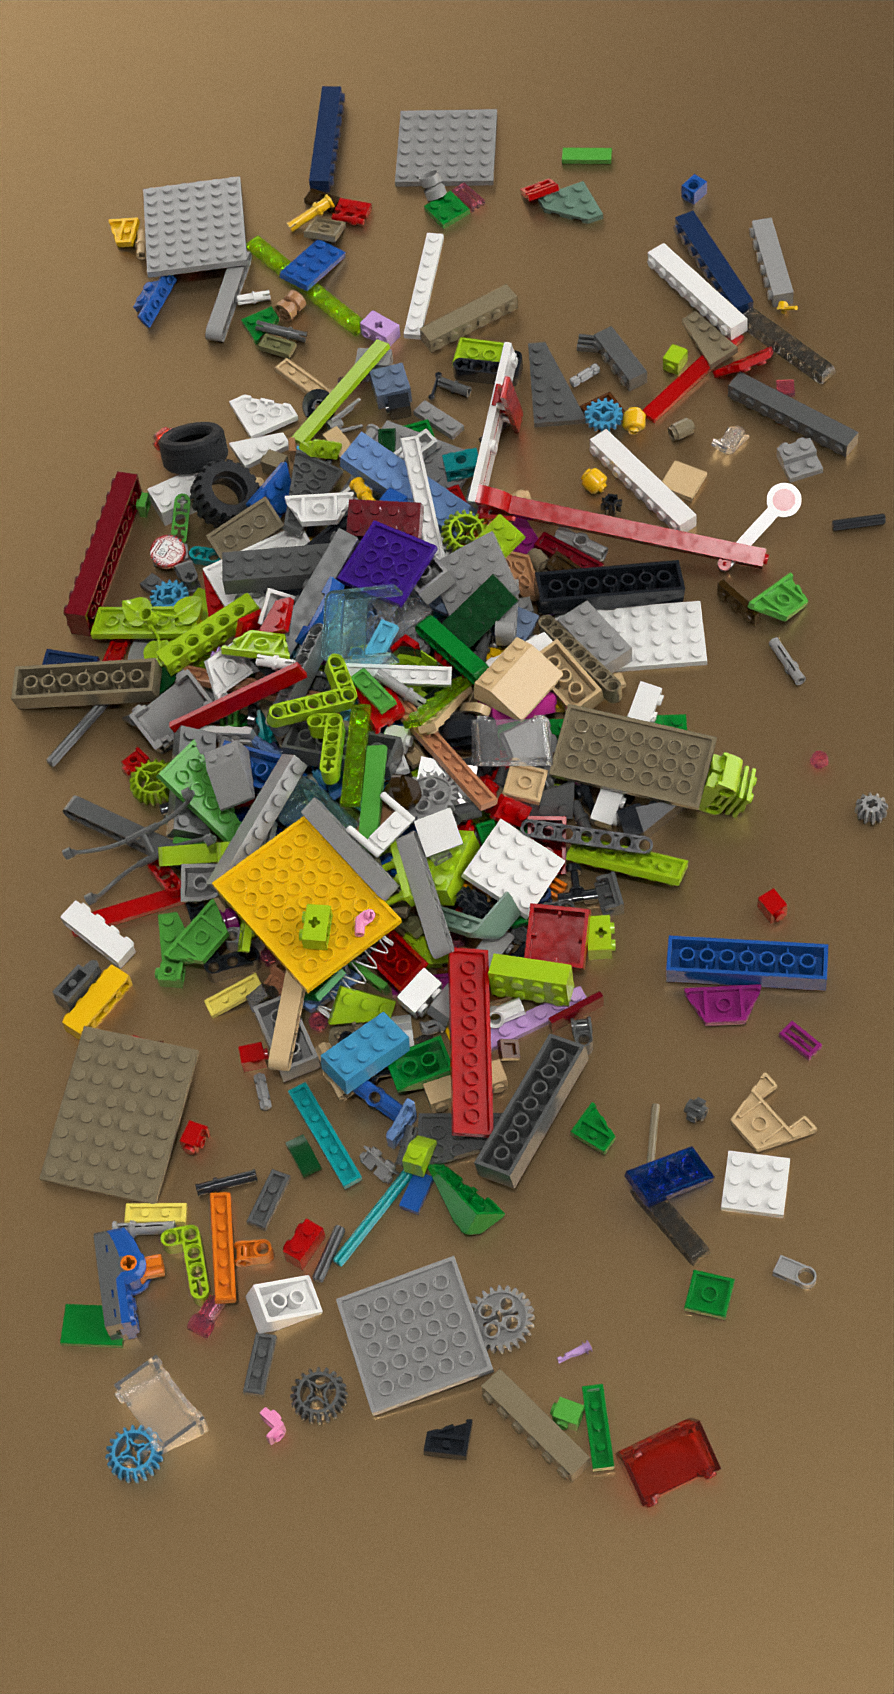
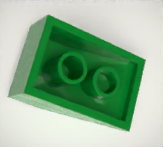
M441 1035L411 1046L410 1051L388 1065L398 1092L424 1089V1083L451 1075L450 1057Z

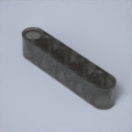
M646 1178L630 1190L634 1200L692 1266H695L710 1255V1250L705 1242L651 1180Z

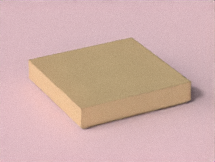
M675 460L662 482L676 496L692 501L707 477V472Z
M511 761L502 794L522 802L540 805L548 770Z

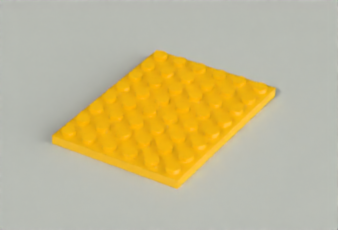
M305 816L212 882L213 888L307 993L402 923L401 918L369 887ZM307 904L331 906L333 918L327 950L303 948L302 941H299V931L304 926V923H302V913L306 911ZM372 909L375 912V917L372 922L365 926L364 936H355L356 917L363 911Z

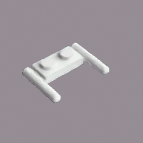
M382 792L380 798L395 812L368 839L354 827L348 826L346 828V832L376 858L416 819L386 792Z

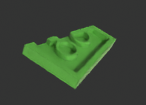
M177 912L159 914L162 962L177 964L183 962L184 965L197 964L169 960L163 956V953L185 930V927Z

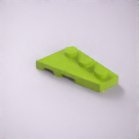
M340 985L327 1023L333 1025L352 1023L354 1021L356 1023L369 1022L383 1011L391 1018L396 1001Z

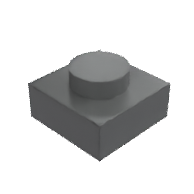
M151 573L140 583V587L152 595L151 591L157 590L155 586H161L163 580L154 573Z

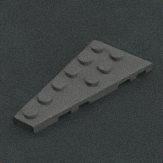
M296 449L289 496L331 493L343 476L344 470L316 457H310L303 451ZM287 506L283 530L300 536L307 526L302 527Z
M419 1113L418 1135L437 1140V1145L429 1164H444L480 1153L488 1138L452 1136L451 1113ZM493 1113L494 1128L503 1113Z

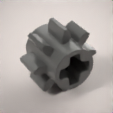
M700 1097L694 1100L689 1099L684 1108V1112L687 1113L686 1119L693 1123L699 1120L703 1121L709 1111V1108L706 1107V1101Z

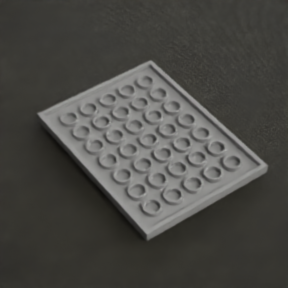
M240 176L143 189L148 278L248 265Z

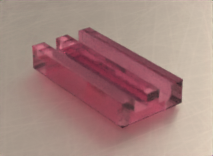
M465 183L451 190L471 212H474L475 208H480V205H485V200Z

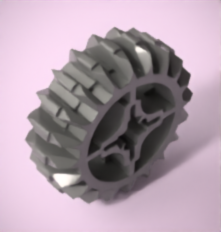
M317 1367L314 1373L309 1368V1374L306 1376L305 1373H301L302 1380L296 1379L295 1383L297 1386L291 1387L293 1394H290V1399L293 1401L291 1403L292 1408L296 1409V1415H301L303 1421L309 1418L311 1425L315 1420H317L318 1425H321L324 1419L329 1424V1417L332 1416L334 1419H337L336 1412L343 1413L341 1406L347 1405L345 1400L348 1397V1393L345 1391L347 1389L346 1384L342 1383V1377H337L335 1371L329 1374L327 1367L323 1372H321L320 1367ZM324 1382V1384L317 1385L315 1383ZM309 1388L310 1394L306 1397L307 1400L302 1402L303 1394ZM336 1390L335 1398L333 1402L329 1404L328 1398L332 1395L331 1392ZM315 1392H316L317 1394H319L320 1396L323 1395V1400H322V1398H319L318 1396H316V1395H315ZM322 1407L323 1409L315 1410L314 1408Z

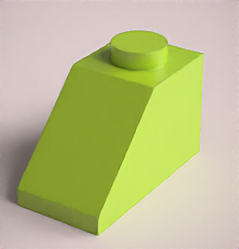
M419 1135L416 1136L409 1143L402 1159L404 1172L424 1177L437 1145V1140Z

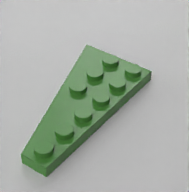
M192 740L156 777L183 803L185 799L181 794V790L187 787L195 792L194 798L187 807L224 842L231 841L242 822L238 820L234 813V807L224 811L220 810L206 770L205 757L197 749L195 740Z

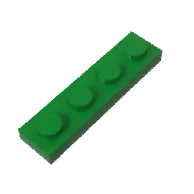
M603 1384L582 1386L593 1472L615 1469Z

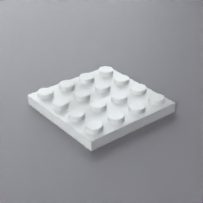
M500 819L461 877L497 901L506 891L509 892L521 912L520 916L527 920L530 903L538 904L565 863V860Z

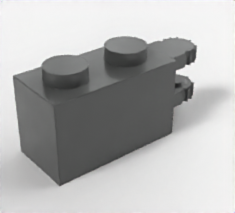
M90 960L84 967L78 964L52 991L57 1004L71 1012L76 1002L83 998L88 992L89 987L96 983L95 980L102 971L97 960Z

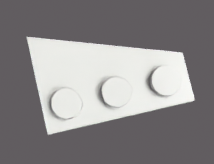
M283 432L229 443L231 450L242 466L248 469L260 464L262 456L269 449L279 453L289 450L288 439Z

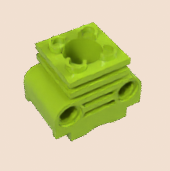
M724 752L722 756L713 754L699 810L708 814L718 815L726 808L725 814L729 815L733 811L732 817L736 818L740 812L745 810L746 805L750 804L753 800L754 793H752V788L757 781V777H755L756 769L752 768L748 773L749 766L746 765L742 769V759L727 752Z

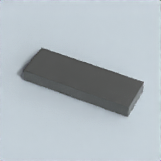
M274 1169L271 1170L246 1221L247 1225L263 1231L267 1230L291 1180L290 1175Z
M256 1332L243 1388L244 1395L265 1397L277 1335L259 1334Z

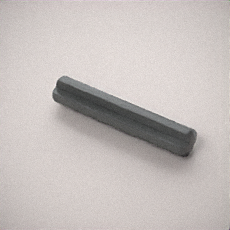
M334 1226L312 1276L314 1281L318 1283L324 1281L344 1236V1227Z

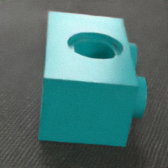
M477 448L442 455L447 482L474 476L478 458Z

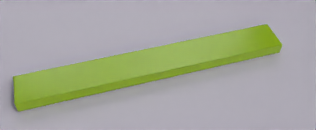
M376 339L292 437H295L296 443L308 442L314 437L391 348L389 343Z

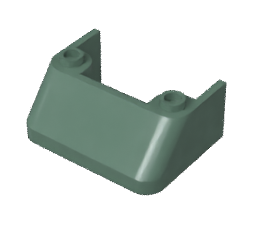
M507 891L483 919L455 911L459 907V902L457 901L454 906L441 905L449 931L469 938L500 939L521 915L519 908Z

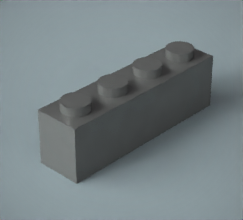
M612 326L594 334L593 347L595 351H599L603 361L609 364L612 373L619 377L623 386H626L631 391L647 383L646 369Z

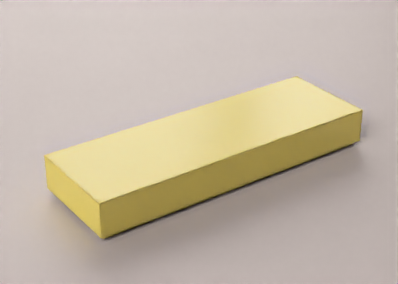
M254 973L207 998L204 1002L211 1017L214 1019L265 990L258 975Z
M126 1203L124 1223L130 1222V1220H134L136 1223L175 1220L176 1225H186L188 1205L187 1203Z

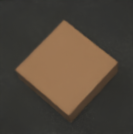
M290 437L288 439L291 461L294 462L297 447L295 437Z

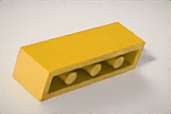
M112 964L108 969H105L96 983L89 987L88 992L83 998L76 1002L71 1012L64 1016L62 1024L65 1031L80 1040L84 1026L96 1028L133 985L130 976Z

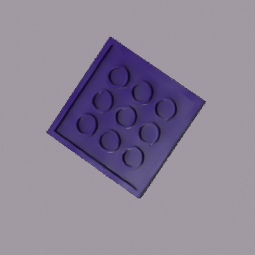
M374 520L338 575L337 580L344 585L401 608L438 548L434 544Z

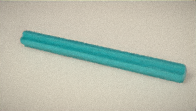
M404 1169L334 1256L333 1262L340 1267L344 1265L408 1184L413 1174L404 1172Z

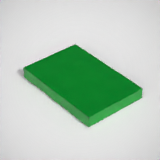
M65 1305L60 1339L61 1346L123 1348V1338L111 1340L105 1328L102 1305Z

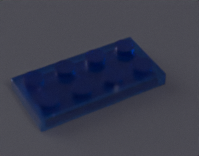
M693 1146L630 1169L624 1175L646 1207L709 1184L715 1178Z

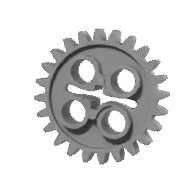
M435 771L433 775L427 772L424 777L420 773L418 779L412 777L418 781L422 791L419 802L416 805L408 806L409 809L407 810L416 818L415 821L447 808H451L452 811L456 810L454 805L459 804L457 800L460 798L459 790L455 781L451 780L449 775L445 777L444 773H441L438 776L437 771Z
M498 1285L497 1291L490 1287L489 1294L483 1290L482 1294L484 1297L476 1296L475 1298L478 1303H471L474 1309L486 1349L490 1348L493 1354H495L497 1349L503 1354L505 1348L512 1352L513 1345L519 1349L518 1342L526 1343L524 1336L532 1335L528 1328L535 1327L530 1322L535 1319V1316L531 1314L534 1308L529 1306L531 1304L528 1298L525 1299L526 1296L523 1292L519 1294L517 1288H514L511 1292V1288L508 1285L505 1290ZM512 1303L510 1309L504 1310L506 1304ZM492 1310L490 1316L484 1317L486 1311ZM518 1322L516 1328L509 1329L512 1323ZM498 1329L496 1335L489 1336L492 1330Z

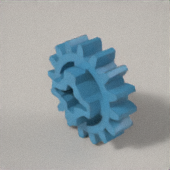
M604 398V401L597 399V403L592 401L591 406L587 405L585 422L588 423L589 428L594 427L595 432L598 429L601 432L605 429L610 432V428L616 430V425H621V420H623L622 407H619V403L614 404L613 399L609 402L607 398Z
M169 579L168 583L165 584L162 581L161 586H155L157 590L151 591L150 600L152 607L174 606L178 600L188 597L189 592L183 582L179 584L178 580H175L172 583Z

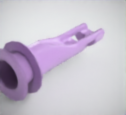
M586 1340V1343L582 1342L581 1346L565 1353L564 1357H557V1361L560 1364L571 1357L584 1353L589 1354L588 1351L591 1350L593 1352L588 1340Z

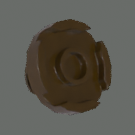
M392 774L390 782L383 790L405 810H408V806L412 804L416 805L422 796L418 781L411 777H405L404 774Z

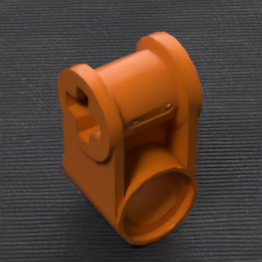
M266 1239L241 1240L234 1243V1248L236 1249L234 1264L238 1267L269 1264L275 1257L274 1250ZM268 1249L265 1254H260L262 1250Z

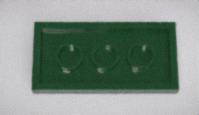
M492 574L442 625L470 649L519 600L495 574Z

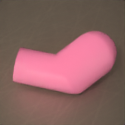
M372 909L365 910L356 917L355 936H364L365 926L372 922L375 917V912Z

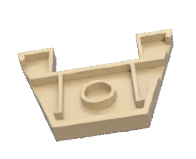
M766 1072L763 1073L757 1085L753 1087L750 1095L743 1101L730 1121L731 1125L756 1153L817 1132L815 1125L806 1116H803L788 1127L763 1100L764 1097L777 1089V1084Z

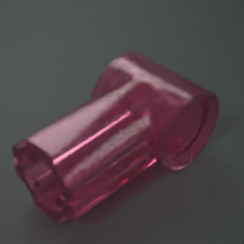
M209 1295L199 1312L194 1313L190 1318L187 1329L207 1339L213 1332L215 1321L226 1304H215V1295Z

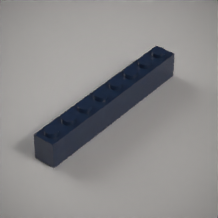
M322 86L309 185L310 189L313 188L325 193H330L331 186H334V176L332 175L336 172L334 162H337L336 150L339 149L337 138H340L339 126H342L341 115L344 112L342 103H345V93H342L341 86Z
M690 211L675 217L674 231L681 237L682 244L687 246L690 256L696 260L697 267L702 269L705 279L709 280L711 286L744 316L753 313V299L695 212Z

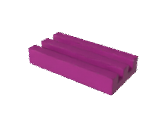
M793 1021L778 1035L779 1038L808 1061L813 1055L817 1054L818 1050L822 1049L820 1042ZM790 1028H792V1029H793L794 1031H796L799 1035H801L804 1039H806L809 1043H811V1044L814 1046V1048H812L810 1045H808L801 1037H799V1036H797L795 1033H793V1032L790 1030Z

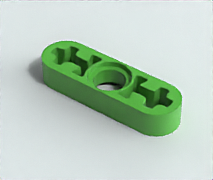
M181 493L174 499L170 535H177L178 529L174 530V526L178 528L185 527V531L181 529L180 533L183 536L181 540L185 543L191 501L187 494ZM181 497H184V500L187 501V504L183 505V510L186 509L187 513L183 511L176 512V508L180 509V503H177V500H180ZM179 514L184 515L186 519L182 525L177 524L175 521L176 516Z

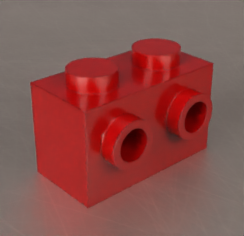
M307 1218L303 1223H299L292 1239H288L283 1246L285 1260L303 1271L326 1238L323 1227Z

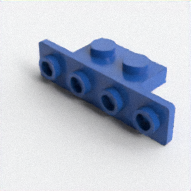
M174 275L160 276L158 281L147 282L143 286L141 294L136 298L133 308L137 312L140 311L138 318L147 328L151 327L177 281Z

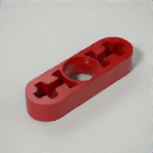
M159 859L147 864L149 873L169 897L176 898L181 896V880L169 866H159ZM163 875H170L167 879H161Z

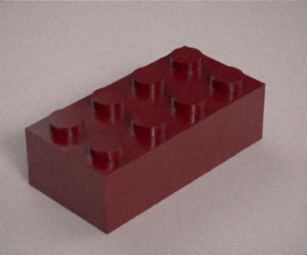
M349 499L346 532L362 540L375 520L422 540L424 506L419 502Z

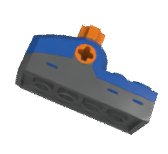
M124 1227L94 1233L105 1328L111 1340L137 1338V1333H140V1326L136 1312V1299L133 1296L147 1289L152 1278L165 1276L162 1255L157 1254L144 1257L135 1240Z

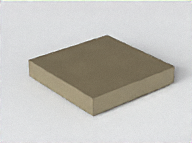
M314 217L305 229L304 237L336 242L346 228V222Z

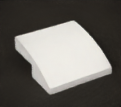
M451 808L414 821L426 857L463 844Z

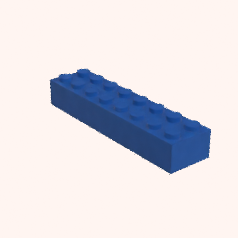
M669 935L666 982L735 986L761 984V987L826 991L828 944Z

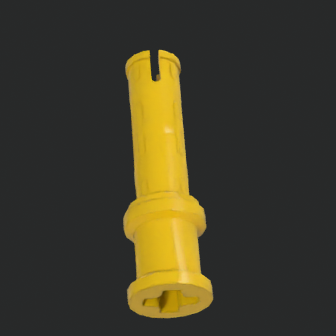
M326 194L322 200L317 203L314 202L310 209L287 223V225L294 232L317 215L322 216L323 212L329 208H334L335 205Z
M356 477L350 482L349 487L352 491H355L358 500H375L372 496V490L364 484L365 482L362 477Z

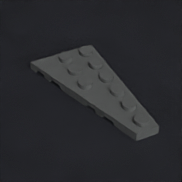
M545 342L528 343L534 428L587 424L585 416Z

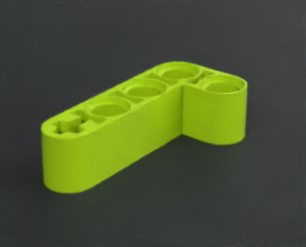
M315 713L307 718V725L313 738L323 739L320 771L324 783L333 785L340 779L345 726L340 714Z
M231 841L215 842L210 846L202 843L158 847L159 866L219 862Z
M185 1225L165 1230L161 1234L160 1239L164 1250L169 1254L184 1252L189 1287L193 1300L198 1306L208 1305L212 1300L203 1242L198 1228L195 1225ZM190 1235H196L194 1239H187ZM175 1239L174 1243L167 1244L169 1240ZM193 1254H199L196 1258H190ZM198 1272L202 1273L200 1277H193ZM198 1287H202L203 1289V1295L201 1296Z

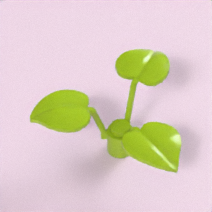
M188 596L178 600L174 605L175 615L160 611L155 612L152 610L151 602L144 597L123 600L122 608L127 621L135 627H140L144 623L148 624V627L157 639V641H150L145 646L143 651L144 659L156 658L159 665L163 666L155 652L170 642L168 640L160 641V637L153 625L159 622V616L178 618L180 623L190 625L199 618L203 600L198 596Z

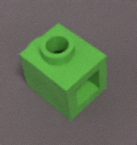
M560 1397L557 1403H553L550 1411L553 1421L562 1430L570 1429L575 1432L578 1431L585 1413L584 1405Z

